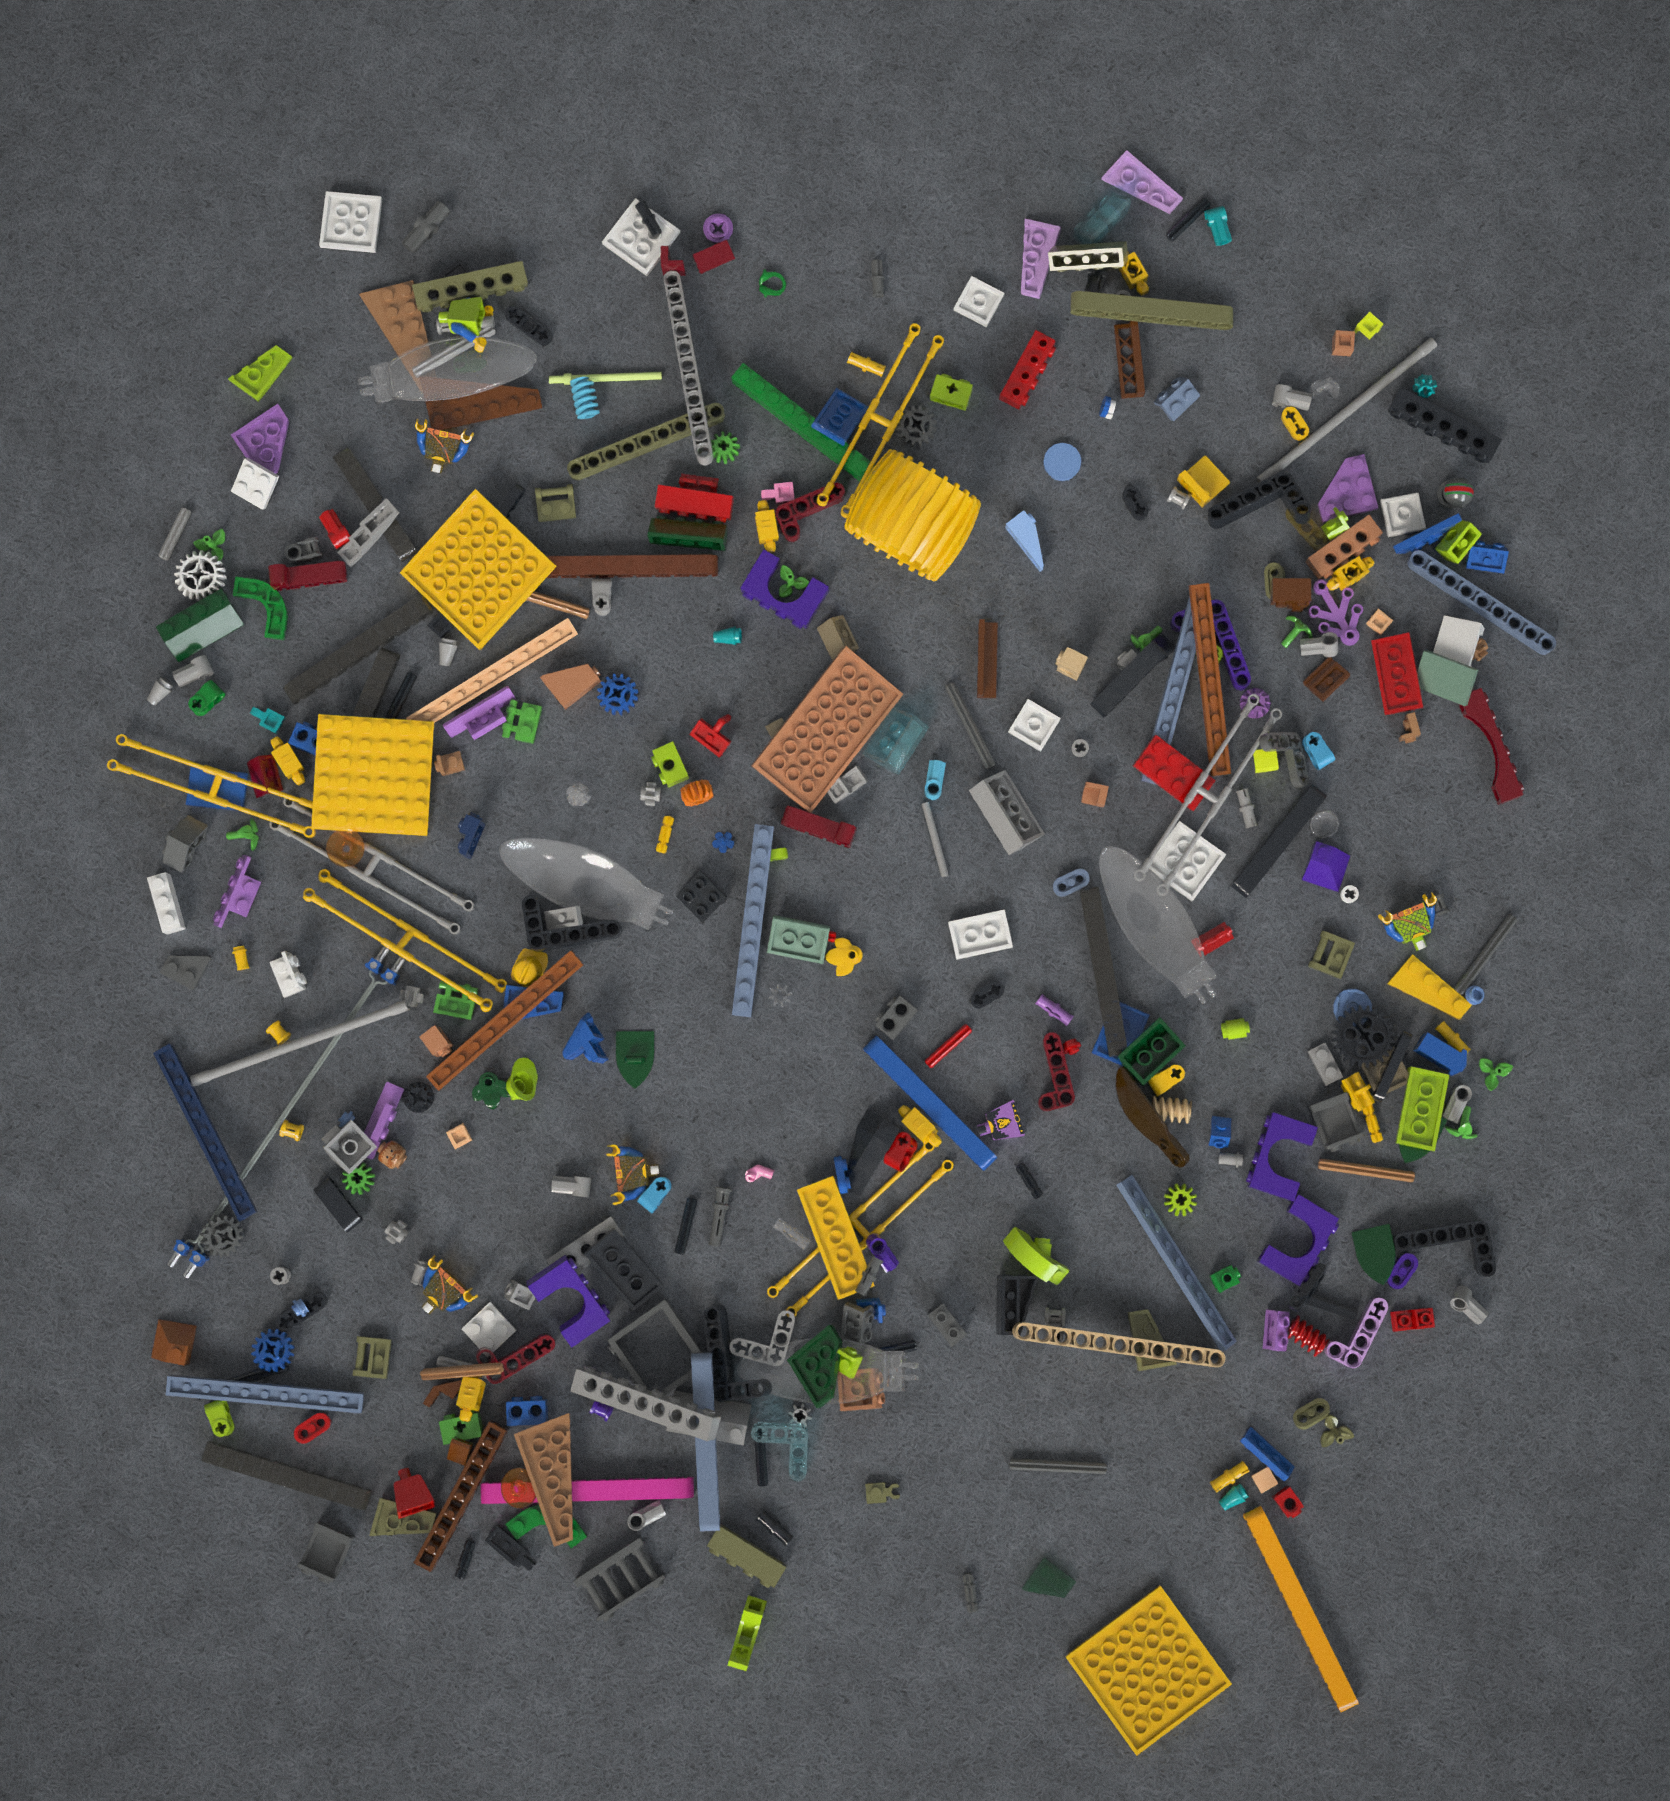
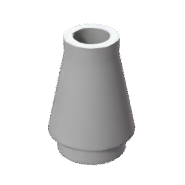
M441 639V643L439 642V665L450 667L458 647L456 646L457 641Z
M160 677L159 680L156 679L147 700L156 706L159 701L172 691L173 684L163 677Z

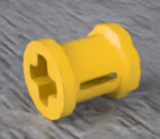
M279 1020L270 1025L266 1030V1033L271 1034L277 1041L278 1046L291 1037V1033H287Z
M285 1119L280 1129V1136L284 1137L285 1135L295 1138V1141H300L304 1125L292 1124Z

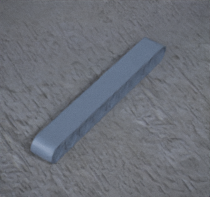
M1417 550L1408 558L1407 565L1412 571L1534 651L1546 655L1555 648L1556 640L1552 635L1427 553ZM1413 557L1420 558L1421 564H1415ZM1429 568H1435L1437 575H1432L1429 572ZM1445 578L1452 579L1453 585H1447ZM1461 589H1467L1469 596H1464L1461 593ZM1477 599L1484 600L1485 606H1479ZM1493 610H1499L1501 612V617H1496L1493 613ZM1509 620L1516 621L1517 628L1510 626ZM1525 631H1531L1533 633V638H1528L1525 634ZM1542 641L1549 643V649H1545L1542 646Z
M712 1353L691 1354L693 1403L697 1404L699 1409L704 1410V1408L715 1411ZM696 1416L695 1422L699 1425V1418ZM695 1437L700 1532L720 1531L716 1438L715 1440L705 1441Z

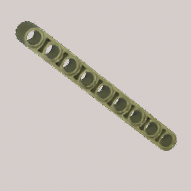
M1086 291L1071 293L1070 313L1077 316L1218 330L1233 328V308L1231 306Z
M712 403L705 406L708 428L723 422L725 413L721 404ZM715 410L721 412L718 417H713L711 413ZM688 413L570 461L567 466L570 477L574 480H582L692 435ZM681 424L686 426L685 430L678 431L676 429L677 426ZM663 431L669 433L666 438L659 437V434ZM646 438L651 440V443L648 445L642 444V441ZM629 445L634 447L631 452L624 451L625 447ZM613 452L616 454L614 459L607 458L609 453ZM592 460L599 461L598 465L594 467L589 464ZM580 467L581 471L579 473H572L573 468Z

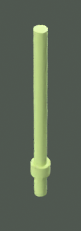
M662 372L588 375L564 373L561 376H549V384L564 383V385H570L571 380L579 377H588V381L593 382L662 379Z

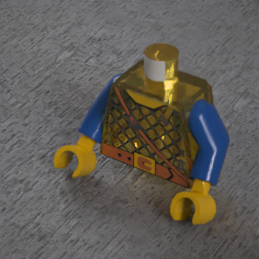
M416 419L417 443L421 454L425 455L426 459L433 461L431 472L442 474L444 463L452 465L453 462H458L467 453L474 432L470 436L465 434L466 429H464L461 435L427 427L426 419L424 425H420L418 419Z
M607 1145V1147H612L613 1149L611 1154L606 1155L614 1156L618 1192L611 1194V1197L617 1196L618 1201L613 1203V1205L636 1199L646 1190V1186L650 1185L649 1177L660 1176L659 1164L647 1165V1158L643 1157L640 1151L631 1147Z
M434 1255L428 1261L429 1266L424 1275L423 1294L428 1300L422 1305V1308L428 1314H431L436 1307L441 1311L447 1310L449 1312L463 1309L469 1302L476 1299L478 1295L472 1296L470 1291L473 1288L467 1289L448 1270L440 1266L443 1263L442 1259L438 1263L435 1262L434 1257L436 1255Z

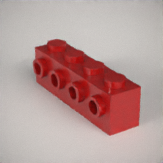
M1035 330L1004 386L999 400L1018 410L1022 405L1026 406L1030 398L1028 395L1030 389L1034 390L1039 382L1037 379L1039 373L1043 374L1048 365L1045 363L1047 358H1052L1056 351V347H1054L1056 340Z
M658 485L655 508L662 514L677 512V516L689 517L690 514L696 515L697 519L707 520V517L715 518V521L726 523V520L731 521L734 497L731 495Z

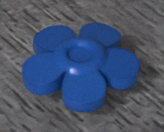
M721 832L715 834L717 840H714L712 845L714 848H719L721 853L727 852V847H734L731 833L726 832L724 837Z

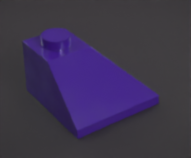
M1316 841L1313 844L1302 880L1339 892L1350 855L1333 846Z

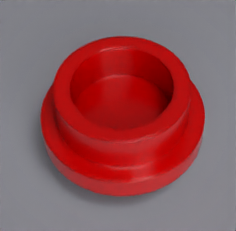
M1076 1039L1065 1042L1062 1045L1064 1054L1073 1055L1077 1053L1081 1043L1077 1042Z

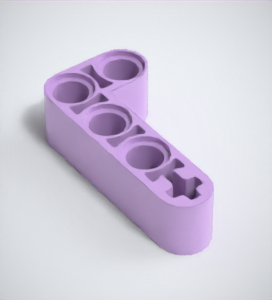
M1379 1297L1370 1299L1347 1346L1337 1341H1329L1324 1348L1325 1354L1347 1367H1359L1387 1313L1388 1303L1386 1300ZM1380 1302L1382 1309L1376 1310L1374 1303ZM1370 1312H1371V1313H1374V1312H1375L1374 1315H1378V1318H1376L1375 1316L1369 1315V1313H1370ZM1368 1318H1371L1374 1323L1371 1329L1365 1327V1321ZM1359 1336H1363L1365 1339V1344L1361 1347H1358L1356 1344V1339ZM1333 1344H1336L1339 1348L1336 1355H1332L1329 1350ZM1350 1354H1355L1356 1356L1354 1364H1349L1347 1361V1357Z

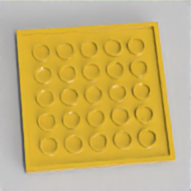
M475 489L403 568L400 574L470 642L481 650L557 566Z
M318 714L311 829L427 836L434 722Z
M1160 1585L1065 1655L1136 1756L1232 1685Z

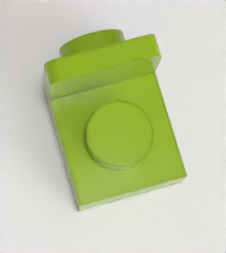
M1336 507L1333 508V511L1337 517L1328 520L1321 526L1329 540L1349 529L1346 523L1349 520L1343 510L1339 512Z
M852 1347L840 1348L837 1351L841 1355L838 1371L849 1378H854L863 1357L857 1354L858 1351Z

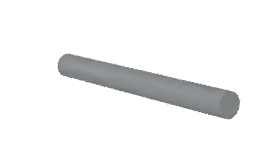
M926 802L922 804L941 877L949 876L930 804Z

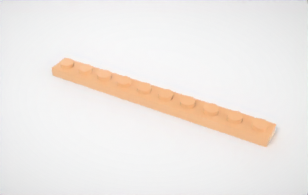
M567 618L411 714L406 719L435 723L578 635V633Z

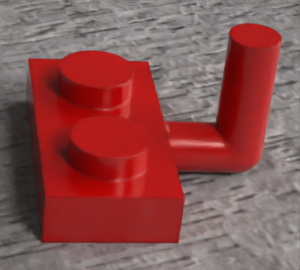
M726 714L719 718L714 727L701 718L689 735L715 755L721 757L732 741L719 731L724 724L731 720V716Z

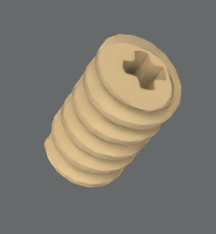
M1152 1096L1151 1104L1164 1122L1167 1116H1169L1170 1122H1173L1174 1118L1177 1117L1178 1123H1181L1182 1118H1185L1186 1124L1189 1123L1192 1101L1188 1105L1187 1099H1183L1180 1104L1179 1098H1176L1173 1103L1169 1097L1165 1103L1163 1097H1160L1157 1102L1156 1097Z

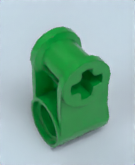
M209 680L190 698L189 708L197 716H204L225 697V692L213 680ZM196 704H201V708H198Z

